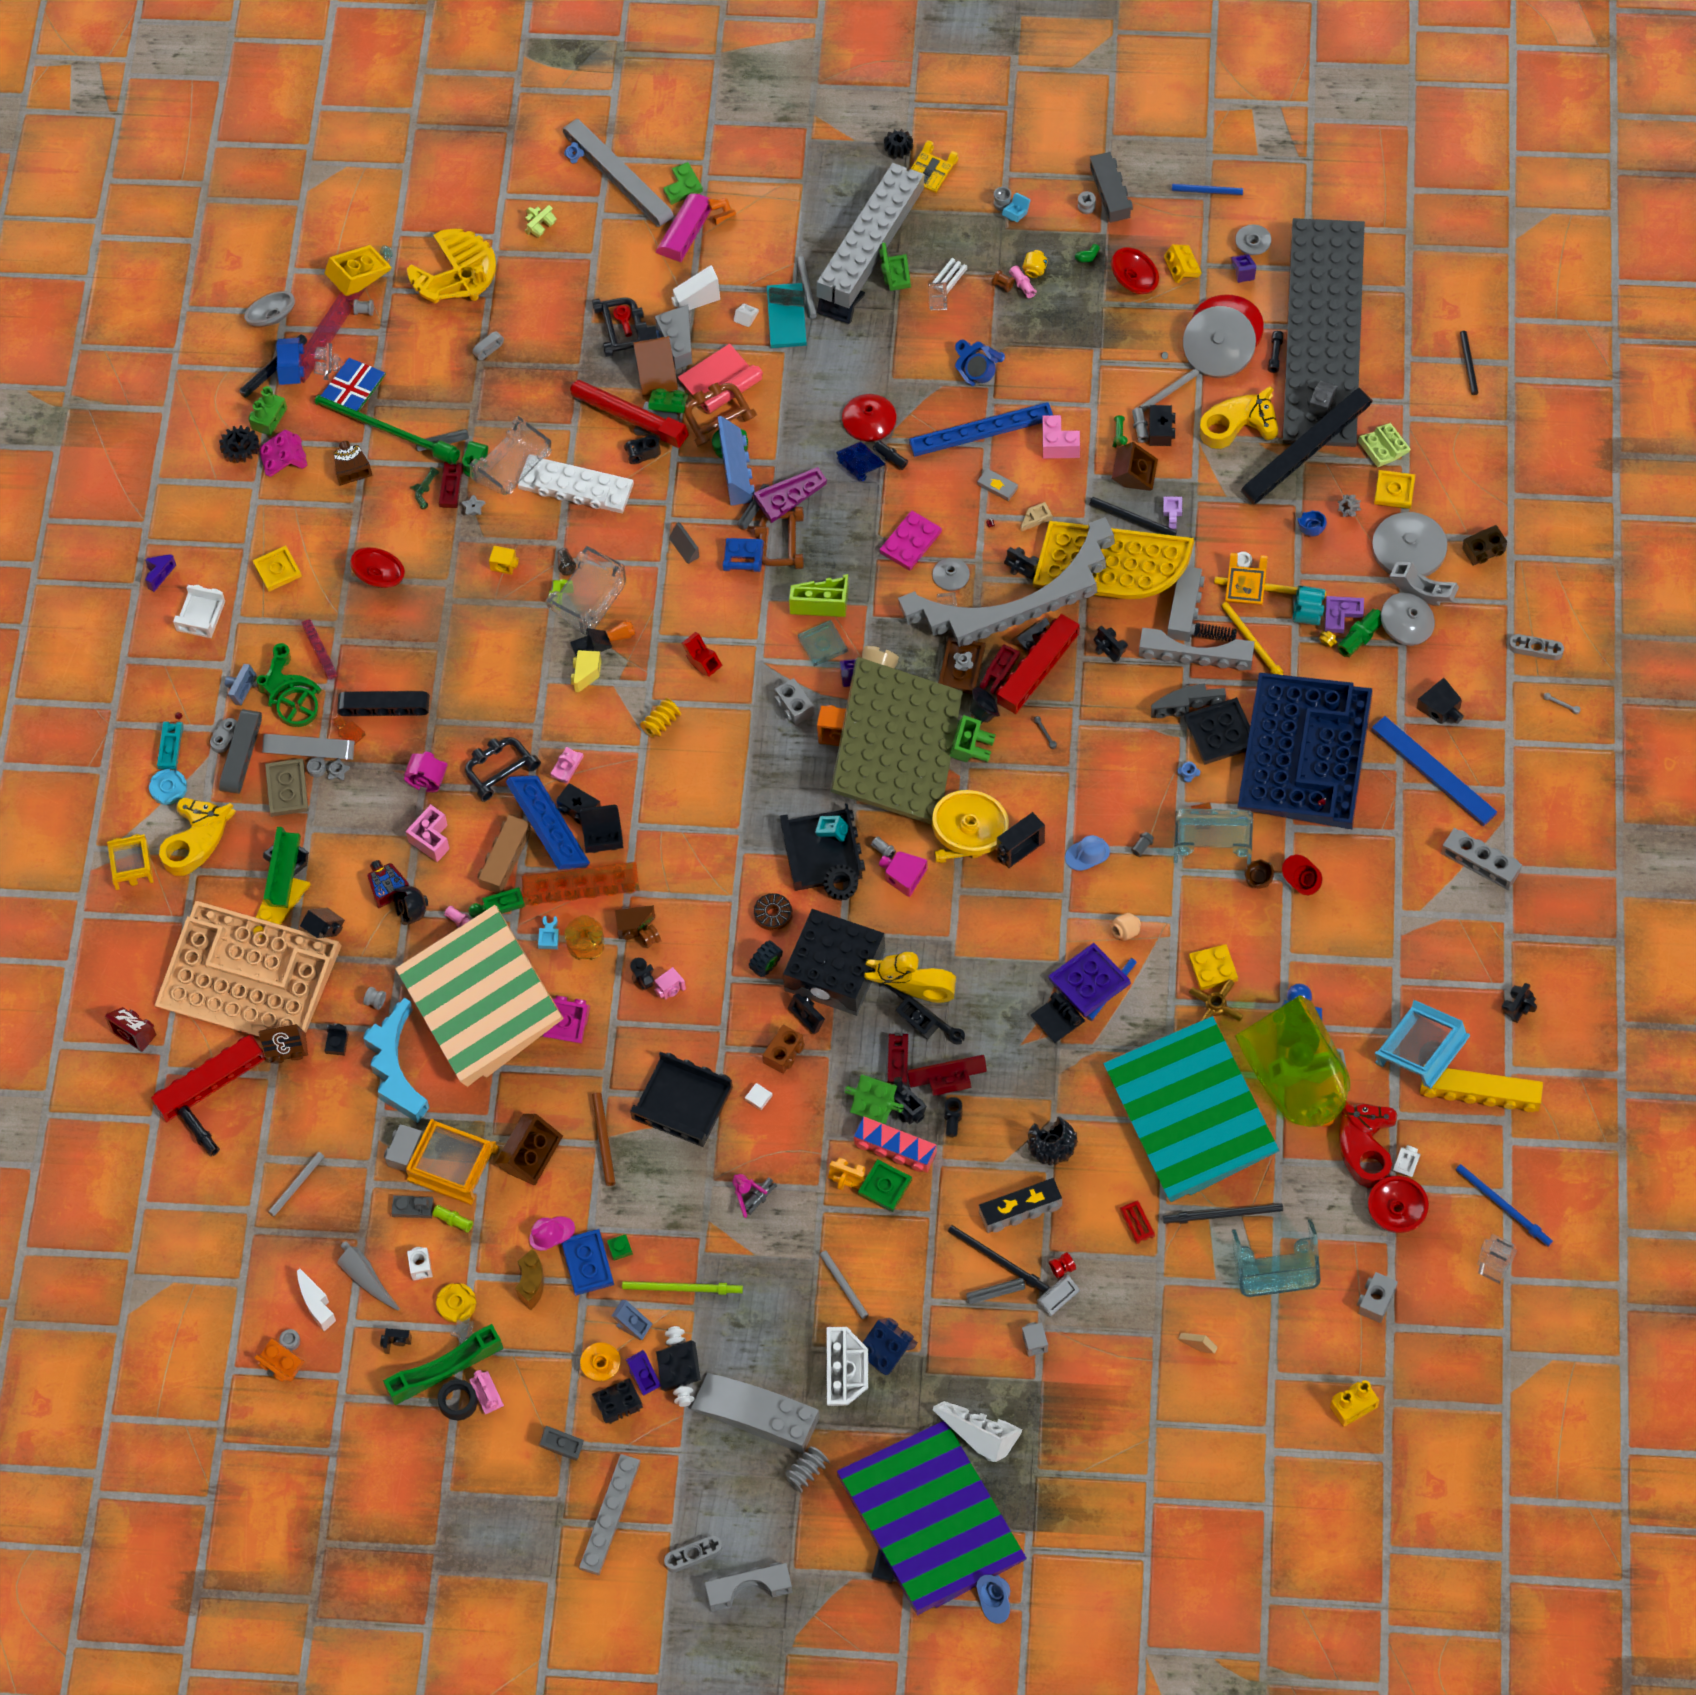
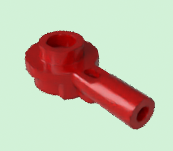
M625 305L617 306L613 311L614 318L622 324L625 336L630 337L632 336L629 325L631 310Z

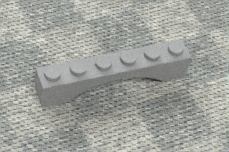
M1142 628L1139 656L1146 659L1156 658L1164 661H1180L1185 664L1197 663L1202 666L1213 665L1220 668H1237L1242 671L1251 670L1255 641L1235 639L1217 647L1198 648L1179 643L1167 636L1162 630Z

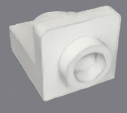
M1409 1145L1406 1148L1401 1147L1393 1170L1413 1177L1421 1156L1420 1153H1417L1418 1149Z

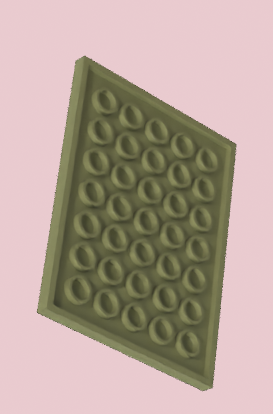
M857 657L830 792L932 824L934 808L945 794L951 760L949 755L956 732L963 691Z

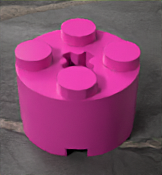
M427 751L423 754H412L404 773V780L407 784L420 790V787L427 788L426 792H437L443 781L448 764L434 758V754Z

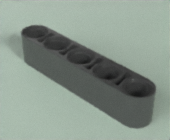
M241 710L220 778V791L240 794L262 721L261 712Z

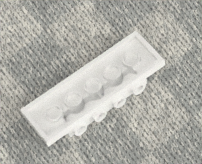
M529 455L518 488L544 497L550 496L561 501L567 500L578 505L584 504L595 509L601 508L623 514L634 485V480Z

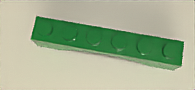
M490 1324L473 1333L466 1341L442 1357L422 1366L400 1371L383 1380L396 1406L504 1348L494 1326Z

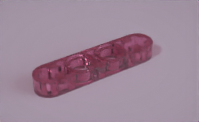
M311 619L302 621V627L328 680L338 677Z

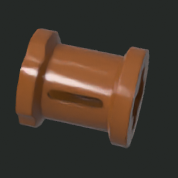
M998 270L992 279V285H998L1004 288L1006 292H1009L1015 283L1014 277L1010 278L1002 274L1001 270Z

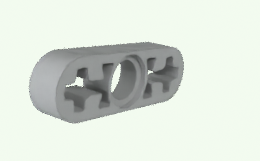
M1521 634L1513 635L1509 641V649L1517 654L1559 660L1564 652V646L1559 641ZM1516 641L1520 642L1519 646H1515ZM1533 644H1539L1542 647V649L1535 651L1531 648V646ZM1554 648L1557 649V653H1553Z
M709 1536L669 1552L664 1559L667 1570L678 1572L720 1555L722 1552L721 1540L716 1536ZM712 1542L714 1545H717L714 1551L709 1548ZM700 1546H703L704 1549H706V1550H705V1553H706L705 1555H703V1552H702V1549H701ZM690 1550H698L699 1556L696 1559H690L687 1556ZM682 1553H684V1557H685V1560H686L685 1563L683 1562V1559H681V1558H682V1556H681ZM671 1558L678 1560L676 1566L670 1563Z

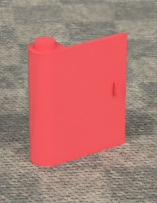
M729 343L680 375L678 380L691 395L702 391L704 394L709 391V386L717 382L719 386L724 383H732L743 393L762 380L763 372L759 366H749ZM726 390L700 404V406L707 414H711L735 398L732 391Z

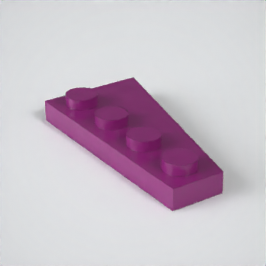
M816 467L754 492L753 497L770 523H773L825 486L827 479L819 467Z

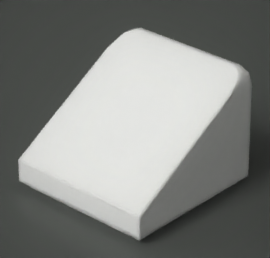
M742 304L735 311L734 322L750 327L759 310L747 304Z

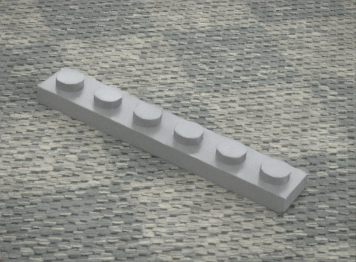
M620 1454L580 1563V1570L600 1576L641 1462L639 1459Z

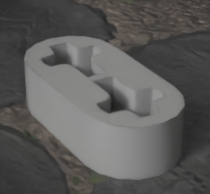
M497 331L491 333L474 347L473 355L479 360L485 359L503 344L504 337Z

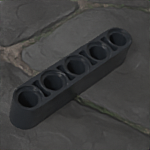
M425 691L341 692L338 694L337 713L341 716H422L429 713L430 695Z

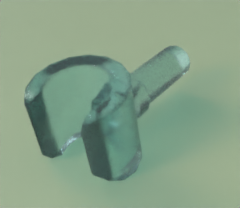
M383 245L380 250V254L384 256L383 258L386 262L393 255L391 248Z

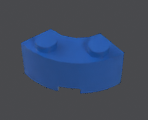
M300 338L278 339L276 346L279 385L301 383V377H305L304 366H302L301 354H304V345L300 343Z

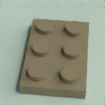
M303 758L266 763L271 817L309 811Z

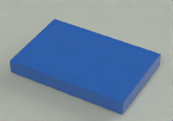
M599 1229L574 1235L562 1242L575 1296L614 1285Z

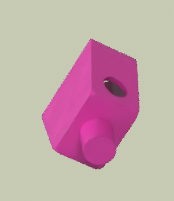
M901 851L896 853L893 860L883 856L879 862V866L886 869L885 880L908 897L912 895L928 869L926 859Z

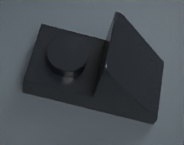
M587 628L588 636L570 642L576 657L578 650L602 652L612 648L606 631Z

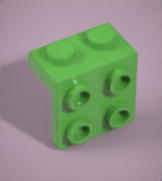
M882 243L883 249H879L885 285L889 284L890 291L911 288L907 254L889 257L886 243Z

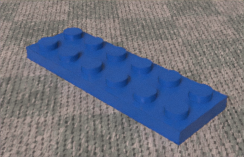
M509 777L506 783L510 791L513 793L558 870L587 868L590 864L588 858L539 777Z

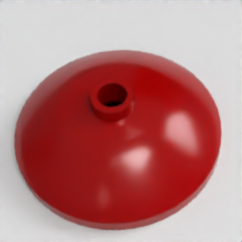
M1130 247L1121 248L1114 253L1111 259V268L1115 278L1124 288L1137 294H1148L1154 291L1159 283V273L1153 261L1146 254Z
M863 394L853 398L847 403L842 413V423L846 432L853 438L865 442L877 441L888 436L894 429L897 420L896 410L888 399L876 394Z
M366 547L358 549L353 553L350 560V566L354 574L364 583L374 587L389 588L401 583L405 574L404 566L400 560L393 554L379 548Z
M1390 1176L1380 1180L1374 1185L1368 1198V1210L1374 1222L1384 1230L1393 1233H1406L1416 1229L1425 1220L1429 1209L1428 1197L1422 1186L1413 1179L1404 1176ZM1394 1208H1399L1401 1211L1396 1212Z

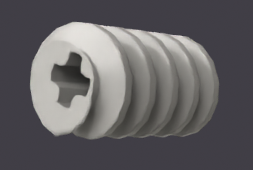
M812 1446L808 1448L809 1453L805 1452L802 1454L803 1459H797V1464L791 1466L792 1471L787 1470L785 1473L788 1482L800 1493L803 1492L801 1485L809 1486L806 1479L814 1481L812 1473L820 1474L817 1469L818 1467L825 1469L824 1461L830 1464L827 1457L820 1450Z

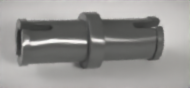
M768 1177L761 1185L767 1191V1194H763L755 1189L752 1192L753 1195L745 1202L746 1213L749 1215L752 1214L761 1202L764 1203L766 1197L777 1187L775 1182L772 1183L773 1180Z

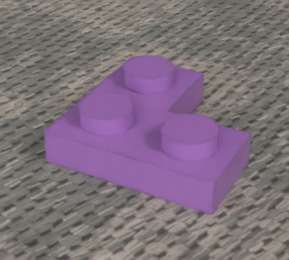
M1327 596L1325 632L1344 633L1345 617L1363 618L1364 598Z

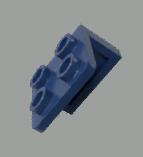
M892 1318L878 1319L863 1341V1344L868 1348V1362L884 1375H889L905 1351L914 1349L918 1343L913 1339L914 1336L910 1332L899 1328V1324Z

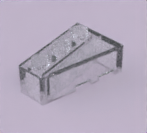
M1492 1234L1489 1240L1485 1239L1477 1263L1480 1266L1478 1273L1500 1284L1518 1252L1515 1244L1495 1234Z

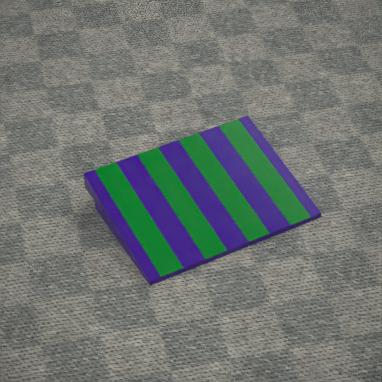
M945 1421L837 1470L839 1480L917 1616L933 1607L938 1608L975 1588L981 1576L999 1575L1027 1559L957 1438Z

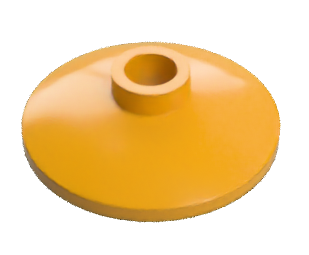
M603 1342L587 1347L580 1358V1366L584 1375L598 1382L614 1377L621 1365V1358L617 1349ZM600 1362L605 1363L603 1367L597 1366Z

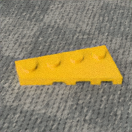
M293 878L288 908L268 906L263 899L256 918L281 925L296 903L302 898L301 896L304 892L308 890L311 885L310 882ZM262 926L255 927L253 930L254 935L257 932H263L264 928Z

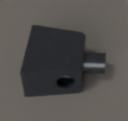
M1442 678L1418 698L1417 709L1440 724H1443L1449 718L1458 724L1464 717L1458 711L1461 708L1462 700L1445 678Z

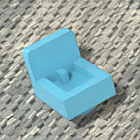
M1015 193L1012 203L1003 209L1002 215L1011 221L1018 222L1027 215L1031 200L1019 193Z

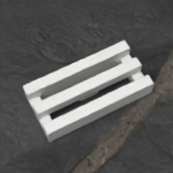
M951 258L932 282V286L948 294L967 270V265H961L960 261L956 262L954 258ZM957 269H960L952 278V280L948 283V285L944 287V285L951 279Z

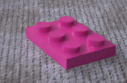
M911 510L880 548V553L910 571L941 534L942 528Z

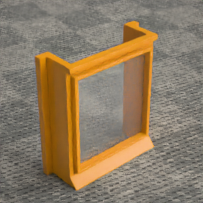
M430 1119L406 1168L408 1174L407 1181L472 1205L475 1200L474 1188L491 1153L497 1154L500 1147L496 1145L495 1141L482 1139Z

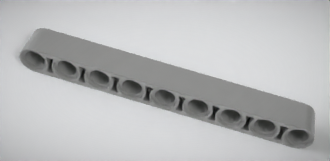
M575 119L562 128L565 137L571 143H578V147L584 150V156L657 227L662 226L674 217L672 210L579 119Z

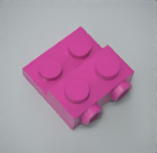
M556 995V998L552 1000L564 1019L544 1033L543 1037L582 1044L590 1005H587L585 1000L575 999L574 1002L567 1001V997Z

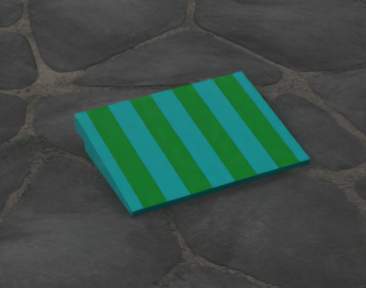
M1213 1016L1103 1063L1170 1202L1187 1194L1191 1196L1280 1151Z

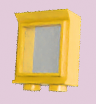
M135 834L128 838H116L107 842L112 881L116 890L120 889L119 882L129 880L130 885L135 886L138 884L137 878L147 876L149 882L154 883L149 847L145 834Z

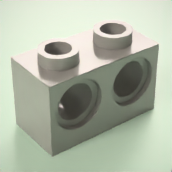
M794 678L775 688L774 700L779 707L782 706L785 710L786 718L789 721L792 720L794 725L814 715V705Z

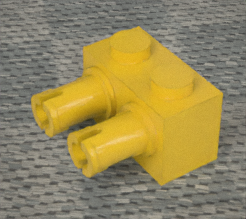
M1368 1381L1356 1382L1350 1386V1390H1346L1344 1393L1339 1392L1332 1397L1330 1408L1343 1427L1378 1408L1379 1399L1371 1389V1384Z

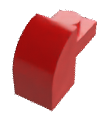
M694 632L681 643L687 652L686 657L689 662L703 675L710 677L723 666L716 652L706 647L699 633Z

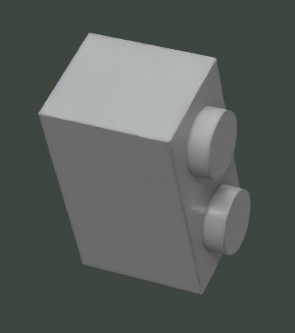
M402 1124L399 1125L398 1130L393 1132L391 1146L387 1147L384 1154L388 1167L407 1172L406 1168L423 1136L421 1130Z

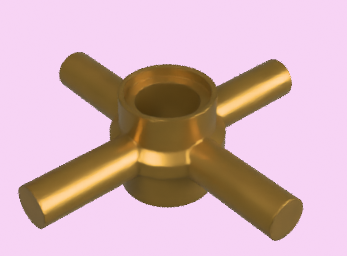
M1228 979L1220 992H1213L1210 995L1194 987L1190 989L1189 994L1206 1003L1207 1012L1200 1021L1211 1016H1220L1223 1013L1239 1022L1242 1020L1244 1015L1228 1007L1225 999L1235 984L1232 980ZM1218 1002V1003H1220L1221 1005H1219V1006H1214V1005H1212V1003Z

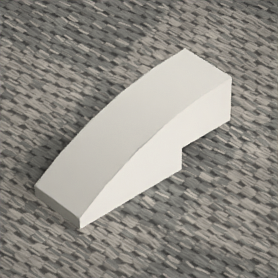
M299 1269L297 1270L298 1282L305 1303L316 1323L325 1331L336 1322L334 1314L325 1306L329 1303L328 1298Z

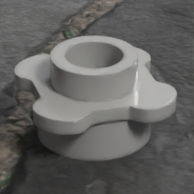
M970 652L965 654L956 653L954 655L956 660L955 668L962 671L971 669L973 667V662H971L972 654Z

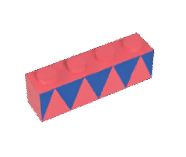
M864 1116L854 1135L855 1145L861 1150L866 1151L868 1149L875 1152L879 1157L891 1158L897 1164L909 1165L918 1172L924 1171L928 1173L937 1154L936 1144Z

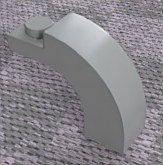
M1396 562L1390 574V578L1401 591L1414 594L1430 605L1439 606L1441 601L1453 602L1459 589L1457 583L1438 582L1426 578L1419 573L1413 562Z

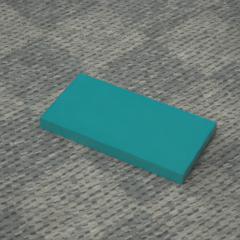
M802 283L767 285L771 348L807 346Z

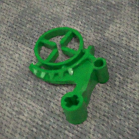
M279 643L273 648L274 657L266 676L260 675L257 677L258 691L266 693L270 697L268 706L276 705L278 716L282 722L292 727L306 726L317 716L318 701L315 694H319L322 689L314 681L306 677L284 675L281 673L283 668L290 663L291 656L289 647L284 643ZM294 686H305V687L311 688L312 691H310V690H308V689H306V688H303V687H294ZM283 690H285V691L279 696L278 700H275V698L278 696V694L281 693ZM292 693H303L298 700V706H300V712L310 717L303 721H292L297 713L295 702L285 697ZM307 696H310L315 703L314 712L302 706ZM281 702L293 708L287 719L280 712Z

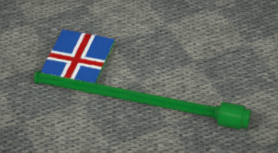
M348 358L324 392L315 397L314 402L316 405L320 404L431 450L434 458L449 464H455L460 457V450L456 446L441 440L437 443L430 442L359 412L386 376V373Z

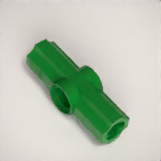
M1372 609L1361 622L1357 621L1351 627L1349 634L1337 645L1340 654L1350 658L1362 644L1366 645L1371 640L1374 632L1382 625L1380 610Z

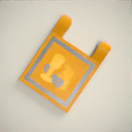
M1231 553L1225 602L1263 605L1268 557L1260 556L1259 568L1237 566L1238 554Z

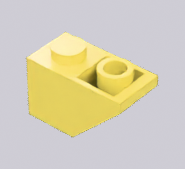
M578 650L577 657L573 659L575 674L571 675V685H574L575 692H580L600 677L602 660L599 651Z

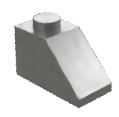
M1320 381L1312 395L1309 413L1321 417L1328 414L1338 386Z

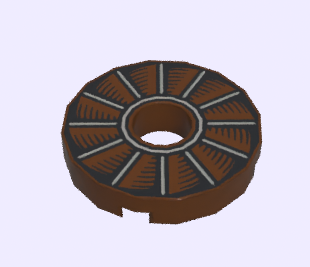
M769 893L757 900L754 906V917L757 924L764 929H781L792 918V907L785 896ZM770 909H777L778 913L776 915H769L768 911Z

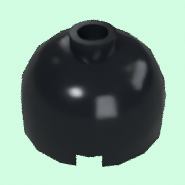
M413 886L396 888L397 895H394V906L397 916L401 914L404 919L401 923L409 925L421 920L428 906L426 895H423L419 889Z

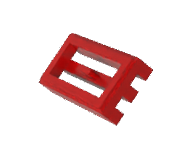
M1138 1200L1120 1207V1212L1136 1244H1139L1142 1240L1146 1241L1150 1237H1155V1233ZM1133 1207H1136L1148 1233L1145 1234ZM1126 1210H1129L1141 1236H1138Z

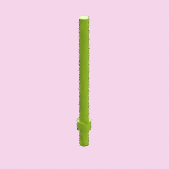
M622 1282V1289L712 1292L718 1293V1295H727V1293L743 1294L742 1285H727V1283L714 1285Z

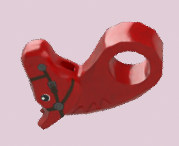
M1341 1097L1339 1098L1340 1103H1338L1342 1113L1339 1143L1343 1161L1359 1185L1373 1188L1380 1180L1389 1177L1392 1160L1386 1149L1372 1136L1382 1128L1393 1127L1397 1121V1112L1391 1107L1374 1106L1365 1103L1349 1105ZM1373 1158L1381 1163L1383 1169L1378 1173L1370 1174L1361 1168L1360 1163L1365 1159Z

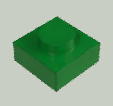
M626 1234L607 1240L614 1261L633 1255Z

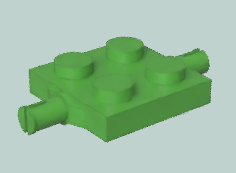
M861 1074L856 1089L850 1086L845 1088L847 1089L845 1094L854 1096L850 1112L886 1124L891 1110L902 1112L903 1109L900 1108H904V1106L894 1102L896 1085Z

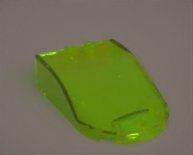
M1299 995L1235 1035L1242 1052L1258 1080L1279 1111L1288 1120L1306 1127H1317L1332 1121L1346 1105L1345 1101L1348 1091H1350L1349 1073L1312 1001Z

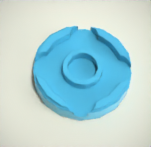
M164 769L158 771L150 780L149 791L152 798L157 803L163 805L177 803L187 792V783L184 775L177 770Z

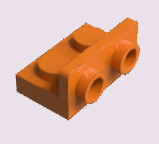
M274 1338L270 1339L260 1355L256 1354L254 1357L259 1361L258 1365L261 1368L273 1371V1376L281 1382L284 1380L292 1381L305 1362Z

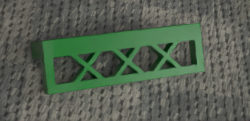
M277 827L263 899L268 906L288 908L301 835L299 833L286 832L283 827Z

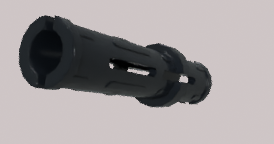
M189 1106L181 1107L178 1110V1115H180L195 1135L197 1143L204 1147L209 1156L216 1155L220 1148L211 1138V1133L204 1129Z

